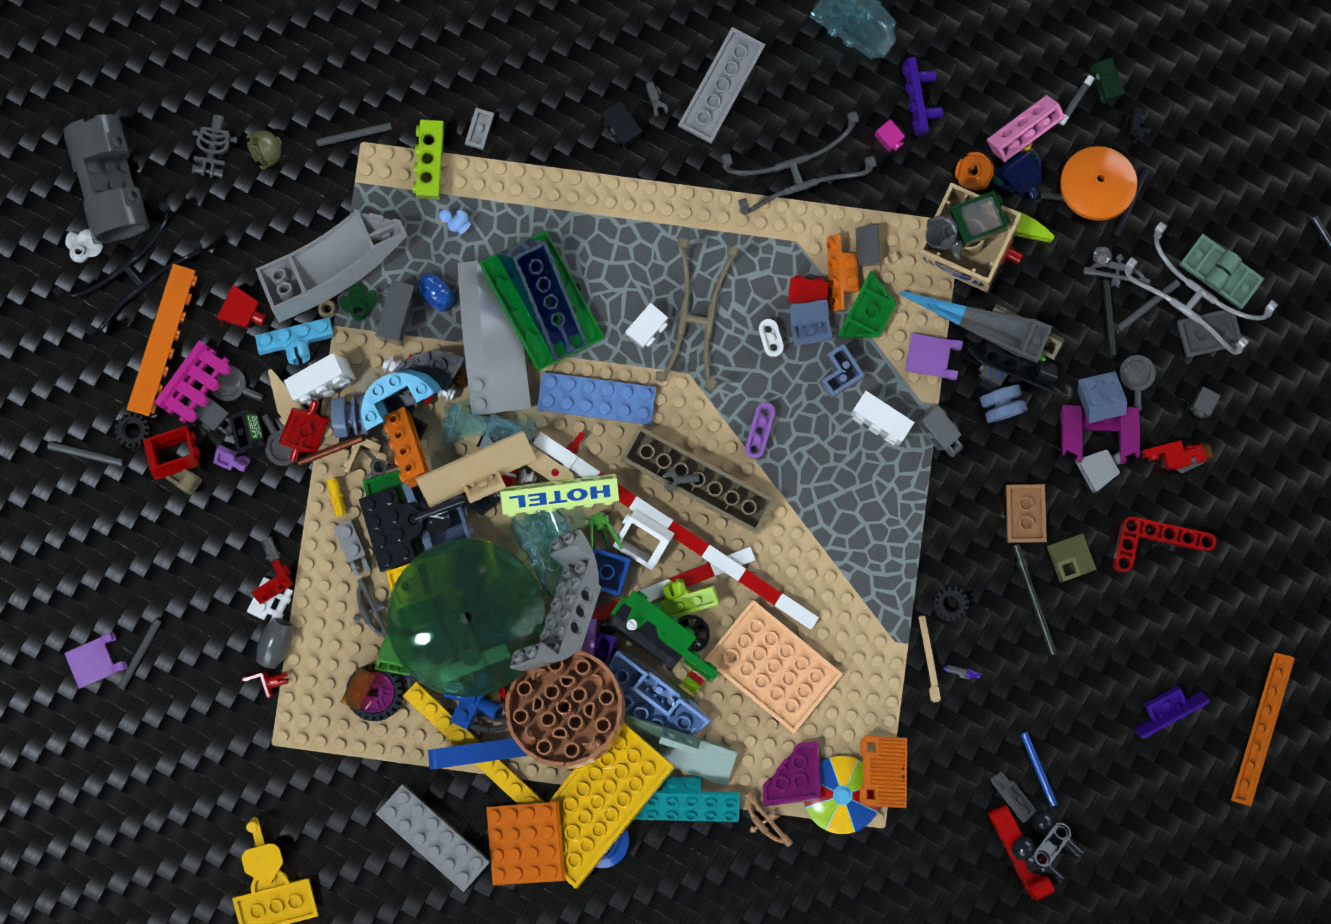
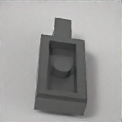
M1002 771L990 779L1022 823L1026 822L1036 812V809L1013 780H1008Z

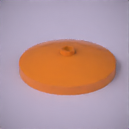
M1095 146L1080 150L1067 161L1061 174L1060 188L1066 204L1076 214L1086 219L1103 221L1115 218L1128 209L1137 191V176L1132 164L1124 155L1111 148Z

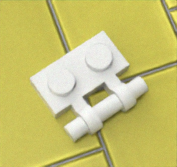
M263 577L260 586L268 582L269 579ZM287 588L284 594L279 593L263 604H259L254 597L247 612L263 620L266 619L268 614L272 615V618L282 619L284 616L282 613L287 603H290L293 591ZM277 598L280 600V602L276 610H274L271 607L275 599Z

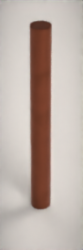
M363 434L357 435L299 458L297 462L299 466L305 465L365 441V436Z

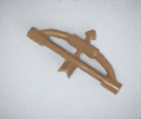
M748 791L744 795L747 799L746 806L753 823L756 825L751 826L750 832L756 833V829L759 828L763 834L773 841L784 843L789 847L793 843L792 840L773 821L780 817V815L775 814V810L767 814L757 802V798L751 791ZM752 804L763 815L765 820L762 821L758 815H755ZM768 822L773 827V829L778 833L780 838L773 835L769 831L765 823Z

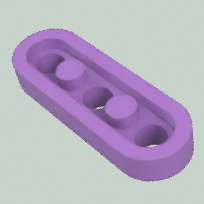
M764 402L759 404L754 415L745 446L747 456L752 459L760 458L766 447L775 415V409L770 403ZM762 410H768L769 414L767 416H763L761 413ZM762 428L763 434H757L756 429ZM751 447H758V452L753 453Z

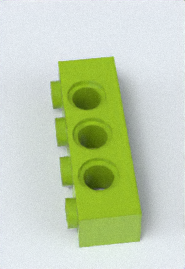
M420 120V125L416 126V137H419V144H415V155L418 156V162L414 163V174H417L416 182L413 181V193H416L417 199L440 200L444 122ZM428 137L434 138V142L431 145H426L424 141ZM426 156L433 157V161L429 164L424 163L423 159ZM424 175H431L432 179L430 182L425 183L422 181Z

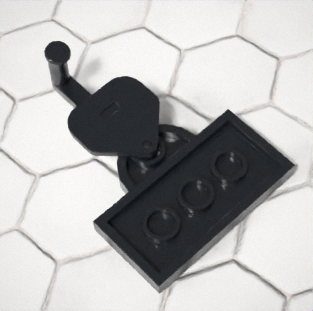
M394 486L360 498L359 503L379 571L383 573L418 560L413 541L418 539L424 530L431 534L446 531L452 522L449 511L464 505L469 509H473L477 504L476 501L470 503L467 496L464 495L429 507L424 497L417 508L414 505L401 504L397 489Z

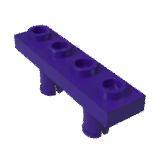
M911 57L903 63L902 72L907 80L905 88L910 96L909 110L913 113V130L916 131L917 136H921L929 131L927 120L942 118L943 109L941 106L925 108L920 83L936 81L935 70L919 72L916 57Z

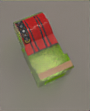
M691 669L678 688L693 698L705 681V678Z

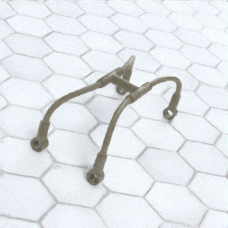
M679 238L677 247L681 249L685 295L684 300H682L679 318L678 338L665 371H656L655 379L659 382L667 381V375L674 364L682 337L685 334L686 323L705 325L703 337L705 339V388L713 390L717 389L718 381L711 380L708 351L716 311L715 303L726 272L733 259L738 257L739 248L729 246L727 249L729 258L716 283L711 303L708 307L707 317L688 315L690 280L686 249L689 248L690 240Z

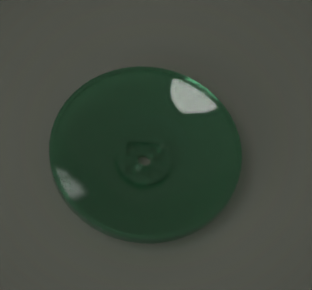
M460 539L447 541L433 546L418 555L409 563L397 579L388 604L387 624L389 638L396 656L404 668L426 687L456 697L486 695L506 687L524 672L510 668L512 656L516 650L539 643L540 635L545 627L543 597L530 570L522 561L506 549L481 540ZM465 612L472 615V621L469 624L462 623L460 619L461 615Z

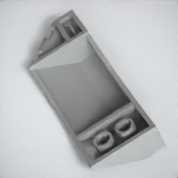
M354 209L353 213L314 241L288 255L256 268L270 307L278 322L280 323L314 308L349 288L376 268L407 237L401 220L385 219L381 215L373 213L364 214L360 210Z
M478 261L458 263L463 343L472 416L531 408L524 346L505 311L502 309L493 289H491Z

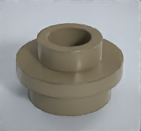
M329 299L319 304L318 312L324 318H332L337 313V305ZM326 306H331L330 312H325Z

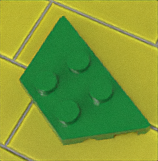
M870 270L837 337L879 338L897 303L889 295L887 289L880 283L873 271Z

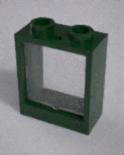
M995 191L950 207V214L957 223L958 234L964 247L1008 231L1010 219L1007 213H1003L1001 208L1003 206L1000 195L996 196Z

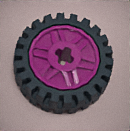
M375 664L364 665L357 669L349 678L345 691L347 703L354 714L364 720H385L396 713L402 704L404 687L401 678L396 673L374 670ZM372 688L379 689V692H377L379 694L378 697L370 695Z

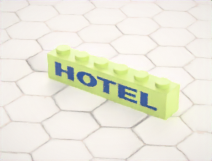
M615 474L509 486L500 490V499L503 515L507 514L508 517H512L522 512L535 514L538 510L553 512L557 508L563 507L566 510L575 509L576 506L580 505L593 507L596 503L611 505L615 501H619L617 477Z

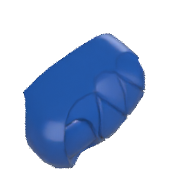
M429 273L424 274L417 281L419 295L435 310L446 312L455 303L456 296L454 292L439 277Z

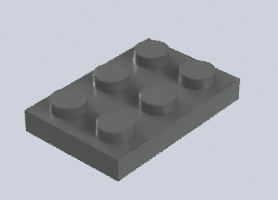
M1226 310L1200 315L1202 320L1209 324L1232 348L1236 347L1241 339L1236 315ZM1190 318L1177 321L1186 358L1226 349L1200 323H1196Z

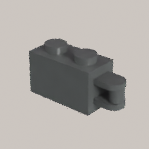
M207 396L209 399L208 404L204 407L198 405L194 410L197 413V418L203 422L201 426L208 432L213 430L217 433L221 430L229 437L232 433L229 420L231 414ZM189 400L186 404L187 407L191 404L192 400ZM227 421L229 425L225 429H223L222 426Z
M939 405L931 406L915 422L937 450H945L951 457H954L963 449L962 444L958 440L961 436V433L958 431L959 428L953 421H950L946 416L947 412Z

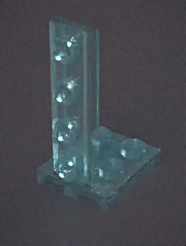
M452 403L444 407L441 434L442 445L458 442L460 433L504 439L520 431H524L528 442H534L536 423L463 414L461 403Z

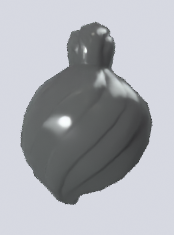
M944 215L927 220V243L934 248L943 250L952 247L954 257L957 260L961 259L960 254L964 246L962 240L957 237V223L949 216Z

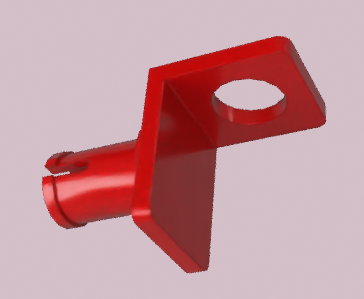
M265 670L242 678V681L261 677L267 698L275 695L274 687L289 683L288 678L280 680L287 676L286 672L270 677L268 671Z

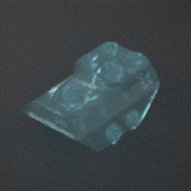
M820 0L809 16L827 28V32L830 35L840 37L846 46L856 48L870 59L873 57L884 58L896 41L894 26L897 22L881 6L882 4L878 0Z
M538 510L535 514L523 513L511 519V529L519 547L523 552L527 553L530 566L534 569L543 590H546L552 597L556 594V588L560 582L564 566L548 555L551 542L557 537L571 533V524L558 510L553 512Z

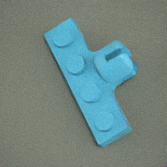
M330 318L255 335L259 355L285 350L287 360L292 365H299L298 356L302 358L303 364L309 361L310 352L308 346L310 343L334 337Z

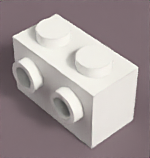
M650 303L626 330V335L642 349L645 346L649 348L656 340L654 336L658 331L662 333L668 326L666 323L668 317Z

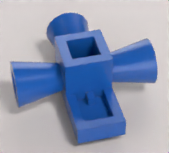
M478 670L473 689L470 687L464 689L457 682L451 680L445 688L444 697L457 700L459 703L450 722L469 731L477 713L480 715L484 713L492 720L497 721L503 712L504 704L491 701L490 697L484 695L495 678Z

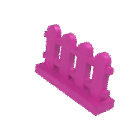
M199 340L154 403L171 415L173 412L181 416L179 420L183 423L186 421L194 422L197 419V413L194 412L195 408L198 405L204 407L209 402L208 397L205 396L208 390L216 391L219 389L220 382L216 379L220 374L226 376L231 372V366L228 365L229 360L225 357L222 360L216 357L215 354L217 352ZM207 365L215 369L211 376L204 372ZM196 381L204 385L200 391L192 387ZM185 396L192 400L188 407L181 403Z

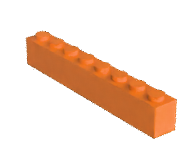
M176 264L172 265L126 409L127 411L149 417L150 413H155L157 404L154 403L156 395H160L163 387L160 381L162 377L166 378L169 369L165 365L167 359H172L175 350L171 348L173 340H178L180 330H177L179 322L183 323L186 315L183 309L185 304L189 305L192 294H189L191 286L195 287L198 276L194 275L195 270Z

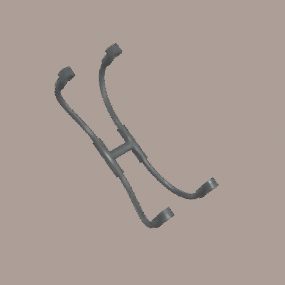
M856 111L847 114L849 119L848 128L826 147L812 154H805L775 164V166L750 171L734 170L730 168L732 164L730 154L721 155L723 168L728 173L735 175H758L790 168L796 182L795 185L784 188V190L765 198L750 208L746 198L738 200L740 213L747 215L775 198L816 186L821 182L858 177L871 172L873 167L876 166L873 155L865 158L866 167L863 171L830 175L818 179L813 178L804 182L797 165L825 153L840 143L855 127V124L859 122Z

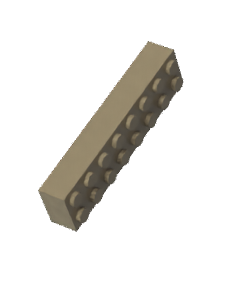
M641 426L636 430L621 458V462L663 485L674 482L671 477L663 478V475L668 471H674L678 476L699 474V482L679 484L674 491L755 535L775 501L772 497Z

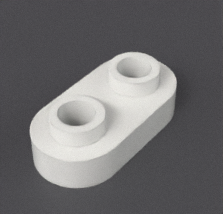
M763 320L759 325V334L764 351L770 357H777L782 353L784 347L778 325L774 320ZM765 327H771L772 331L770 333L765 332ZM771 345H776V346H777V350H776V351H772V350L770 349V346H771Z

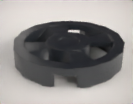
M696 615L682 616L678 619V624L682 627L688 626L695 632L694 636H696L693 642L694 649H688V651H701L709 641L710 630L708 624L703 618ZM688 619H696L694 626H689ZM706 631V638L698 637V632Z

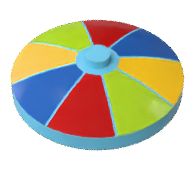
M833 756L821 761L822 800L804 802L808 815L819 827L832 833L849 834L861 830L873 820L879 807L863 806V803H860V787L863 785V762L849 756ZM867 790V799L874 800V790Z

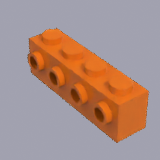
M402 407L383 416L385 420L383 426L386 433L390 436L388 442L396 455L393 458L401 471L398 473L400 480L410 488L418 485L416 478L430 471L412 415L405 407Z

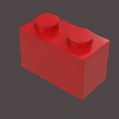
M795 275L794 278H790L787 303L797 304L827 300L829 282H825L823 278L807 280L805 276Z

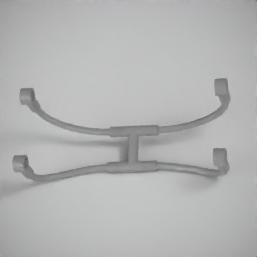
M1160 222L1154 230V243L1160 257L1169 269L1196 293L1184 305L1177 299L1135 279L1131 274L1138 261L1132 257L1125 265L1126 277L1134 284L1166 299L1172 306L1190 319L1200 323L1230 353L1234 355L1241 354L1249 340L1242 337L1237 343L1236 348L1233 349L1209 324L1202 320L1201 316L1192 311L1193 307L1203 297L1210 303L1216 304L1239 317L1250 320H1264L1272 315L1278 304L1271 300L1265 308L1264 315L1256 316L1237 311L1217 300V297L1181 274L1165 256L1159 239L1166 230L1167 225Z

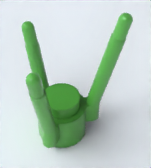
M602 512L590 516L591 520L588 521L591 548L593 549L595 529L596 532H602L607 551L612 553L605 531L608 527L618 547L623 549L609 521L608 515Z

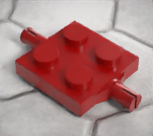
M312 400L308 410L292 407L279 443L293 449L289 458L292 462H297L300 452L314 453L317 451L329 421L327 416L316 413L320 403L316 400Z

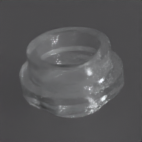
M1098 247L1093 253V260L1099 264L1108 263L1112 259V253L1107 247Z

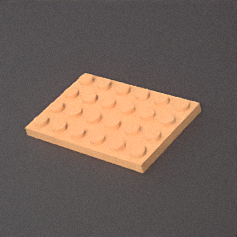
M754 600L704 659L706 662H710L717 667L719 673L793 734L843 675V673Z

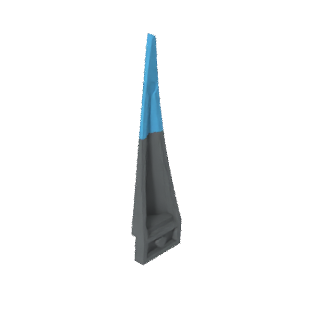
M904 291L900 292L902 296L1014 355L1036 363L1040 359L1052 326L1034 319L967 307Z

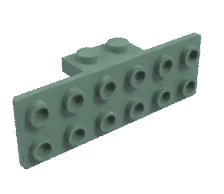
M631 715L626 716L625 723L675 766L674 769L727 785L738 753L736 750Z

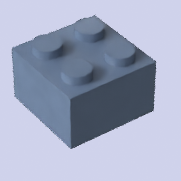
M1116 371L1078 380V395L1089 423L1126 415L1127 399Z

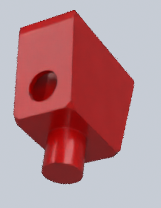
M232 285L217 318L222 322L249 329L253 322L262 326L267 315L258 311L261 306L259 302Z

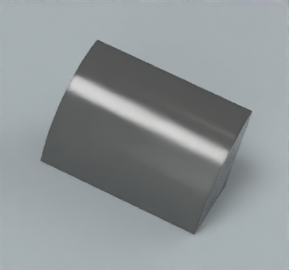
M878 225L856 228L858 267L880 266Z

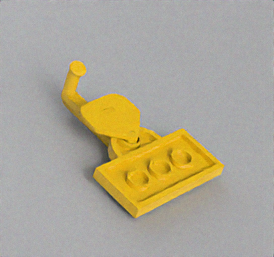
M252 817L246 825V829L248 832L253 833L256 847L247 849L242 855L245 873L254 878L251 884V892L232 898L239 924H290L317 917L319 914L309 877L293 882L289 881L287 875L279 870L283 864L279 847L272 843L265 844L259 819Z

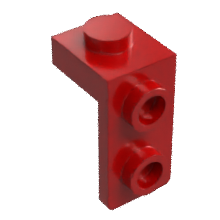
M278 559L271 563L277 576L252 591V595L259 604L265 603L294 585L289 577L291 574L290 569L286 564L282 565Z

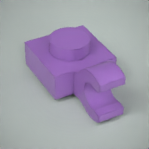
M219 445L213 463L229 470L235 467L239 471L244 472L246 466L249 465L250 458L246 456L237 457L236 451Z

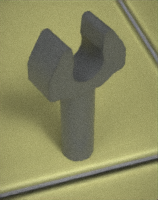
M668 471L663 475V478L671 477L674 480L672 484L664 485V488L670 491L676 490L679 484L699 482V474L678 476L674 471Z

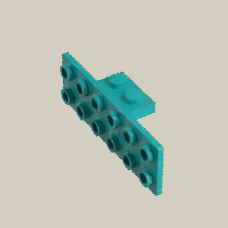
M668 776L662 783V790H657L633 820L738 822L740 793L701 791V777Z

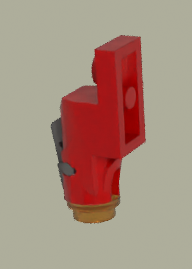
M1181 440L1141 451L1142 458H1149V461L1159 459L1161 454L1165 468L1177 470L1180 473L1195 468L1213 457L1209 444L1186 445L1183 448Z

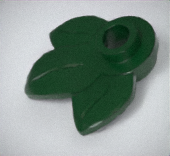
M357 284L352 285L348 297H339V304L342 310L350 313L356 321L365 320L369 316V310L377 302L375 290L365 293ZM358 309H363V314L358 315L356 312Z

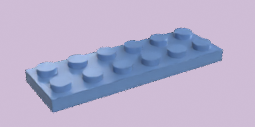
M542 372L537 411L651 426L656 387Z

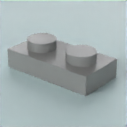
M479 108L475 109L465 145L484 150L494 113Z

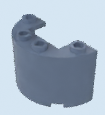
M406 483L402 484L408 503L418 508L420 501L424 498L419 485L410 488ZM461 494L446 500V502L461 497ZM458 507L449 511L452 522L446 531L438 534L423 531L421 534L422 542L428 557L473 542L472 538L475 537L472 526L468 527L466 519L469 518L466 507Z

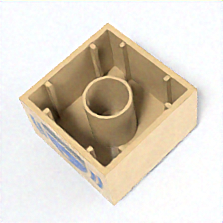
M950 183L935 217L944 215L952 218L950 207L980 195ZM991 201L961 212L970 237L1000 226ZM1001 206L1003 213H1007L1010 219L1008 231L963 247L960 254L961 259L959 260L952 254V247L947 250L934 248L927 243L925 236L918 251L917 262L988 292L1017 231L1022 214L1008 207Z

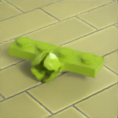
M682 579L666 583L662 588L665 599L655 602L664 609L663 612L669 616L671 614L675 617L720 604L714 585L689 591Z

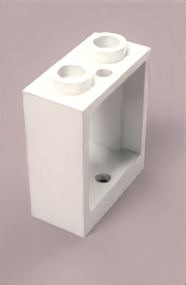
M635 509L631 515L627 514L623 520L624 528L622 530L619 528L616 532L623 549L618 547L616 541L613 547L653 570L673 538L674 533ZM632 523L661 540L652 556L623 539Z

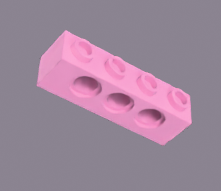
M1046 95L989 137L987 142L992 152L1006 162L1065 118L1059 103Z

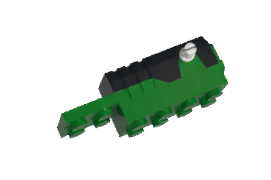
M633 590L629 597H623L619 600L606 621L612 629L644 653L649 654L651 658L655 661L657 660L659 664L665 666L670 672L673 671L681 660L710 683L714 681L719 674L716 671L717 667L710 662H707V664L700 659L701 656L694 650L688 651L696 639V636H694L695 632L688 626L682 627L678 624L679 620L671 614L669 616L663 612L664 609L657 603L651 604L647 601L648 597L641 591L635 592Z

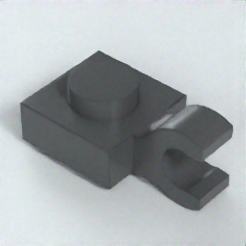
M653 82L647 83L646 90L654 108V115L656 117L659 116L657 112L659 108H663L665 113H668L667 105L659 101V97H662L659 87H655Z

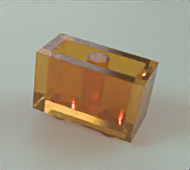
M358 667L341 703L361 711L378 676Z

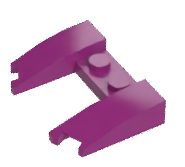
M1062 405L1060 411L1062 455H1065L1066 451H1070L1078 455L1076 461L1082 463V430L1118 431L1120 464L1126 463V456L1135 453L1136 458L1140 456L1139 408L1127 407L1126 415L1089 423L1082 406Z

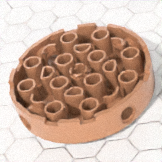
M579 651L565 660L530 671H518L512 680L506 696V722L517 745L536 761L559 769L578 768L602 757L616 742L624 724V694L617 678L602 661L591 654ZM568 703V712L562 713L561 707Z

